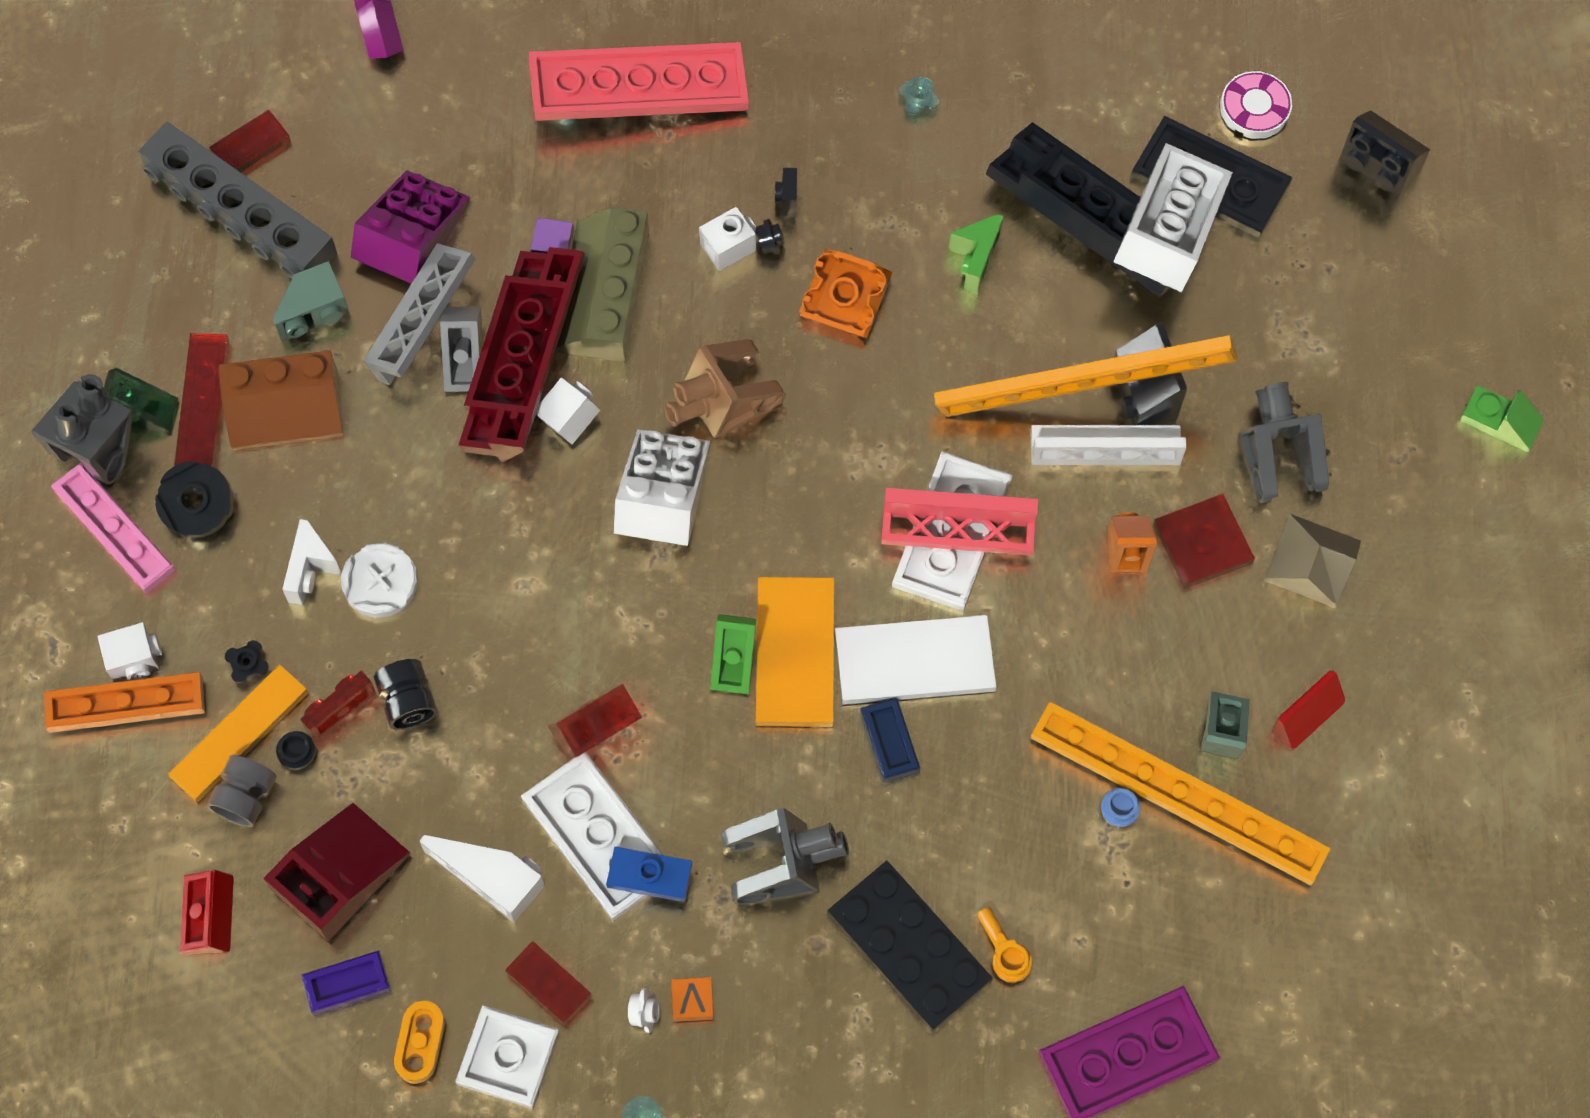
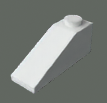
M424 835L420 840V844L426 854L513 922L520 917L545 887L540 875L542 869L527 856H523L520 860L511 852Z

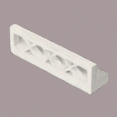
M1031 425L1030 430L1031 465H1181L1186 450V437H1181L1180 425Z

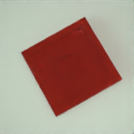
M1224 494L1154 520L1153 525L1184 589L1250 565L1255 560Z

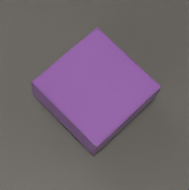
M537 218L530 249L531 252L547 254L549 247L570 249L574 229L573 222Z

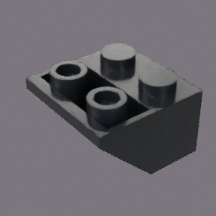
M1370 110L1357 116L1353 121L1340 158L1351 169L1361 171L1373 179L1380 188L1391 191L1399 197L1423 168L1431 149Z

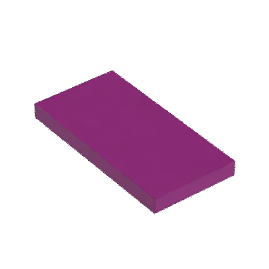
M1184 985L1042 1048L1038 1052L1069 1118H1094L1220 1060V1056Z

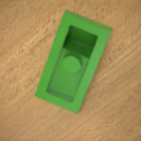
M996 214L955 230L950 234L948 249L966 256L960 272L961 275L966 276L964 290L978 294L1001 235L1004 216Z
M1477 385L1460 421L1523 451L1529 452L1544 419L1522 391L1518 390L1511 401Z
M718 614L710 690L749 694L756 647L755 632L757 619Z

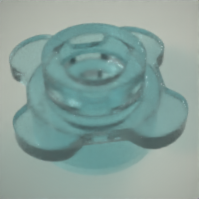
M913 78L908 83H903L899 88V94L906 101L905 110L910 114H917L919 110L925 108L935 109L939 105V98L934 95L933 82L928 78ZM920 94L922 95V97L917 98L916 95Z

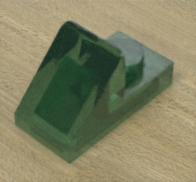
M117 367L108 370L103 395L132 410L131 427L159 432L170 431L178 397Z

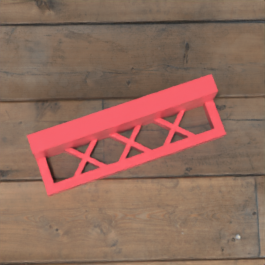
M886 488L881 544L1033 555L1038 499ZM891 517L907 518L915 528L906 535L890 534ZM934 520H942L953 530L945 537H934L926 527ZM972 523H982L991 533L983 540H972L964 529ZM1009 526L1026 527V544L1011 543L1002 532Z

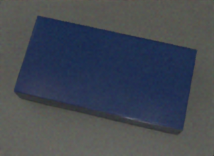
M898 698L860 708V714L882 782L885 783L920 773L921 768Z

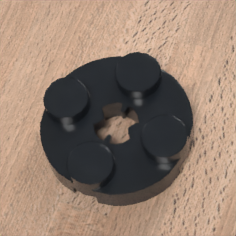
M188 461L175 465L163 475L158 495L155 496V507L161 521L172 531L185 538L205 537L218 531L233 514V491L227 478L218 469L207 464ZM192 490L197 494L203 493L204 501H201L202 505L197 509L193 506L186 507L185 499L189 500V497L186 495Z

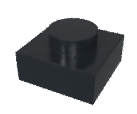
M783 168L782 182L775 181V203H782V217L796 218L797 168Z

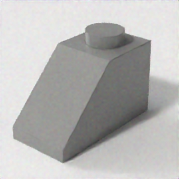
M446 307L440 319L444 392L469 391L483 347L481 307Z

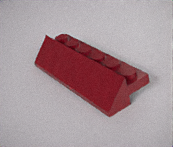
M549 247L547 254L520 251L513 275H505L464 403L469 413L458 444L463 452L497 456L503 463L525 450L585 256L582 250Z

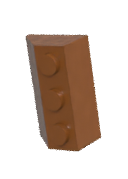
M331 350L219 365L221 400L232 451L344 436L338 372Z

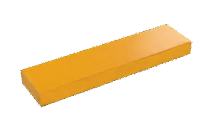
M279 664L167 775L198 803L222 779L221 773L229 756L239 755L245 757L309 693L307 688Z

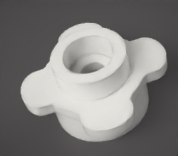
M643 987L640 994L633 993L630 997L628 1019L631 1026L644 1027L646 1033H651L654 1023H657L660 1017V1002L656 998L655 993H649V989Z

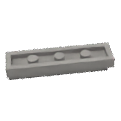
M436 244L363 360L379 382L391 385L396 376L403 377L474 263L475 257L471 252Z

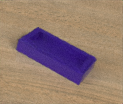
M379 950L301 975L313 1015L391 991Z

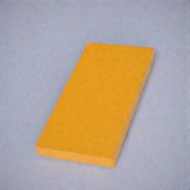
M758 577L756 726L833 727L834 578Z

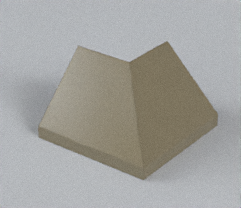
M1290 514L1264 581L1336 609L1356 562L1361 540Z

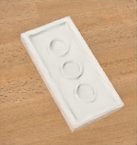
M941 452L927 491L1006 497L1012 475ZM934 520L926 527L934 537H945L953 530L942 520ZM972 523L964 529L972 540H983L991 533L982 523ZM906 546L894 576L892 587L964 611L985 552Z
M987 615L835 628L842 705L881 702L894 698L904 700L996 691Z
M585 751L521 795L522 801L612 921H615L648 897V895L610 889L606 886L614 846L663 855V853Z

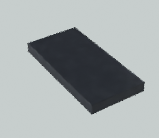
M1164 116L1135 164L1131 177L1147 184L1165 143L1233 172L1215 218L1260 239L1290 186L1293 177Z

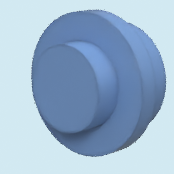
M1115 788L1107 792L1103 797L1101 813L1104 819L1113 826H1129L1137 820L1140 814V801L1128 789Z

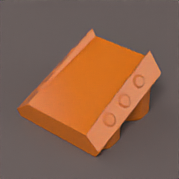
M824 249L823 254L816 260L814 266L815 274L808 291L804 294L798 316L867 339L893 272L873 262L840 251Z

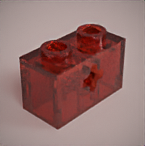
M620 684L555 721L548 727L568 760L578 757L643 717L625 686Z

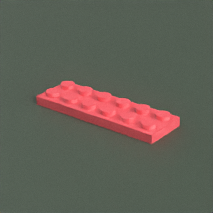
M741 42L529 52L528 56L535 121L747 111L749 106Z

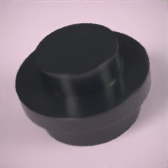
M770 219L763 220L764 224L756 226L761 248L764 254L773 252L774 255L779 254L780 245L785 244L780 225L778 223L773 225Z
M301 731L285 734L279 740L276 747V755L279 762L291 770H300L307 767L313 761L316 754L314 741L308 734Z

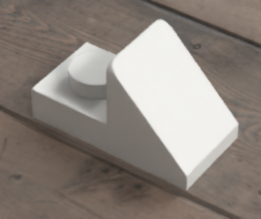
M300 519L282 590L288 603L304 605L306 593L311 594L314 588L315 571L338 575L341 574L337 561L307 520Z

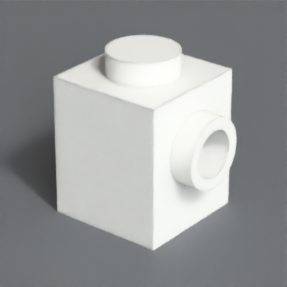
M737 207L699 227L700 245L718 271L756 251V226L749 216L743 217Z
M561 377L538 405L536 415L560 436L573 444L600 412V409L590 401L594 394L578 381L572 386Z
M143 622L97 636L105 669L114 683L123 680L144 679L150 675V672L160 670L156 658L162 655L159 639L156 633L150 634Z

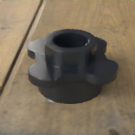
M252 640L244 647L239 649L230 648L226 651L225 660L231 664L233 670L231 677L236 683L251 681L267 673L269 665L262 658V646L258 641ZM245 659H250L248 665L243 664Z

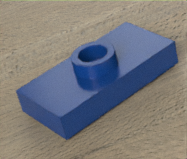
M614 846L606 886L610 889L685 902L693 863L691 860Z

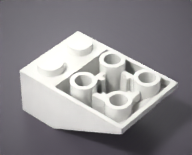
M637 429L615 499L614 534L688 546L696 518L710 441L690 436L684 437L658 431Z

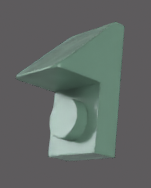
M1211 691L1206 728L1200 747L1201 751L1231 758L1240 757L1247 744L1250 699Z

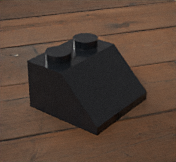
M1163 323L1154 325L1117 349L1114 358L1171 347ZM1181 372L1114 385V387H1120L1123 396L1121 398V408L1124 417L1131 419L1133 425H1159L1177 420L1187 391V386Z

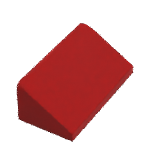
M1334 670L1328 671L1276 720L1272 732L1290 749L1293 750L1298 747L1344 704L1345 696L1337 673Z
M213 869L184 875L180 953L208 954L230 951L233 876L231 874Z

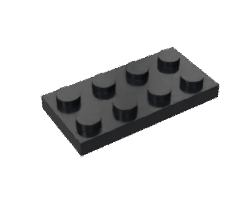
M887 860L827 910V915L932 1033L993 980V977Z

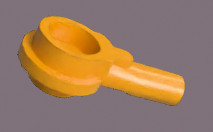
M990 907L978 912L977 916L996 948L992 963L996 975L1000 979L1012 983L1025 979L1032 969L1030 952L1026 947L1016 943L1015 940L1007 938Z

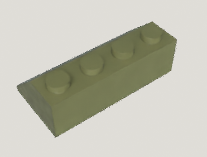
M610 207L577 220L572 249L582 250L585 256L555 353L625 362L649 236L647 212Z

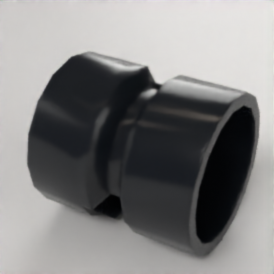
M405 659L388 664L378 670L373 676L380 698L386 700L384 711L391 729L405 730L414 728L430 721L437 715L438 711L431 690L425 688L428 681L420 660Z

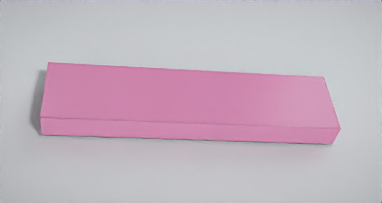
M79 463L51 485L53 491L145 594L149 593L176 571L174 565L82 463Z

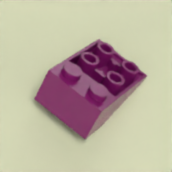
M406 170L355 222L350 258L412 284L436 244H446L469 204L470 197L451 187L443 186L420 174Z

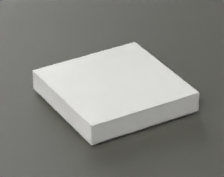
M482 1005L455 1081L456 1085L533 1109L560 1033L559 1029Z

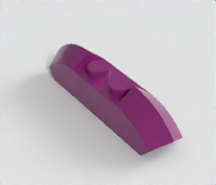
M354 0L369 59L387 58L403 51L391 0Z

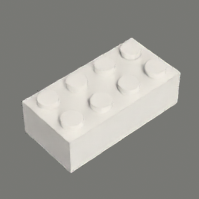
M1165 143L1113 262L1182 292L1198 261L1233 172Z

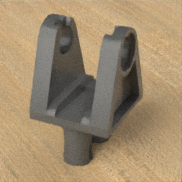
M89 374L81 377L82 382L78 380V382L74 381L32 429V435L49 455L66 462L68 461L69 454L81 461L94 478L106 484H111L122 473L127 460L133 413L131 409L104 396L101 378Z
M1288 382L1268 385L1264 389L1255 391L1263 424L1253 426L1238 433L1252 485L1259 503L1271 502L1273 498L1278 497L1272 440L1278 437V433H1283L1285 438H1292L1307 489L1309 491L1322 492L1327 491L1329 487L1321 413L1304 417L1294 415Z
M785 808L771 811L721 832L722 844L724 848L729 847L730 852L783 844L785 856L781 858L782 865L731 885L733 903L738 905L754 904L820 891L815 870L817 863L849 856V846L844 832L836 833L831 823L808 830L807 824Z

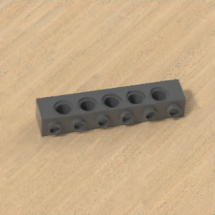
M168 121L138 151L144 164L142 169L148 177L155 182L160 180L169 185L172 193L180 200L186 202L189 199L196 204L199 212L208 220L213 221L217 219L224 224L226 231L235 239L240 241L244 238L252 244L253 250L263 259L269 260L272 258L280 264L281 270L290 278H293L296 273L329 261L330 263L337 255L332 236ZM187 164L181 169H175L179 165ZM214 183V185L209 188H202L206 184ZM234 203H241L238 207L229 208ZM262 222H270L264 227H256ZM288 242H297L295 245L291 247H284V245Z

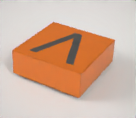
M711 977L671 979L673 1022L714 1020Z

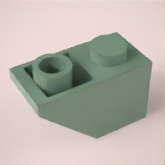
M329 261L294 274L273 316V321L281 340L300 337L309 329L322 324H333L344 315L350 314L345 297Z

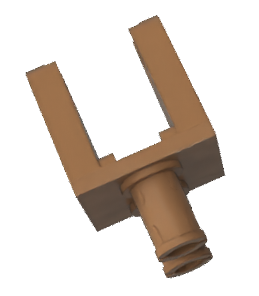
M745 339L699 347L685 381L675 383L676 386L673 387L677 401L666 403L664 410L666 418L672 426H677L696 417L702 418L715 439L773 410L783 402L786 393L776 380L733 386L732 382L727 380L755 363L752 358L760 353L752 340Z

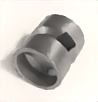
M230 755L221 773L224 783L214 787L206 806L215 814L231 822L246 827H253L262 809L259 799L268 796L277 776L267 767L239 755Z

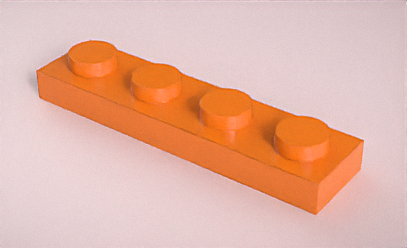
M200 672L45 691V726L49 733L202 714L205 713L203 677Z

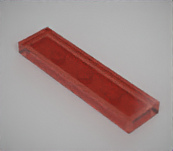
M190 333L174 466L183 462L194 461L215 467L222 407L219 365L227 364L229 347L227 334Z

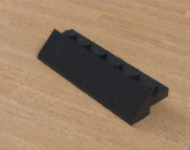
M1033 122L1013 137L1010 147L989 164L986 171L988 177L1077 238L1088 248L1111 262L1118 269L1138 281L1145 288L1159 297L1171 288L1113 262L1141 197Z

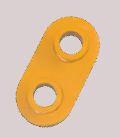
M417 1001L407 1008L403 1016L394 1056V1066L399 1076L408 1083L418 1084L425 1082L433 1075L436 1069L445 1019L440 1008L433 1002ZM422 1018H430L432 1020V1024L427 1030H420L418 1022ZM415 1057L423 1059V1065L418 1070L409 1068L410 1061Z

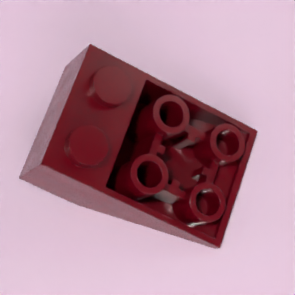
M352 803L293 847L263 879L275 895L329 941L411 853L357 805Z

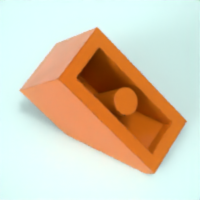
M1124 512L1117 516H1112L1107 528L1109 573L1147 572L1157 545L1156 535L1149 516H1139L1134 512Z

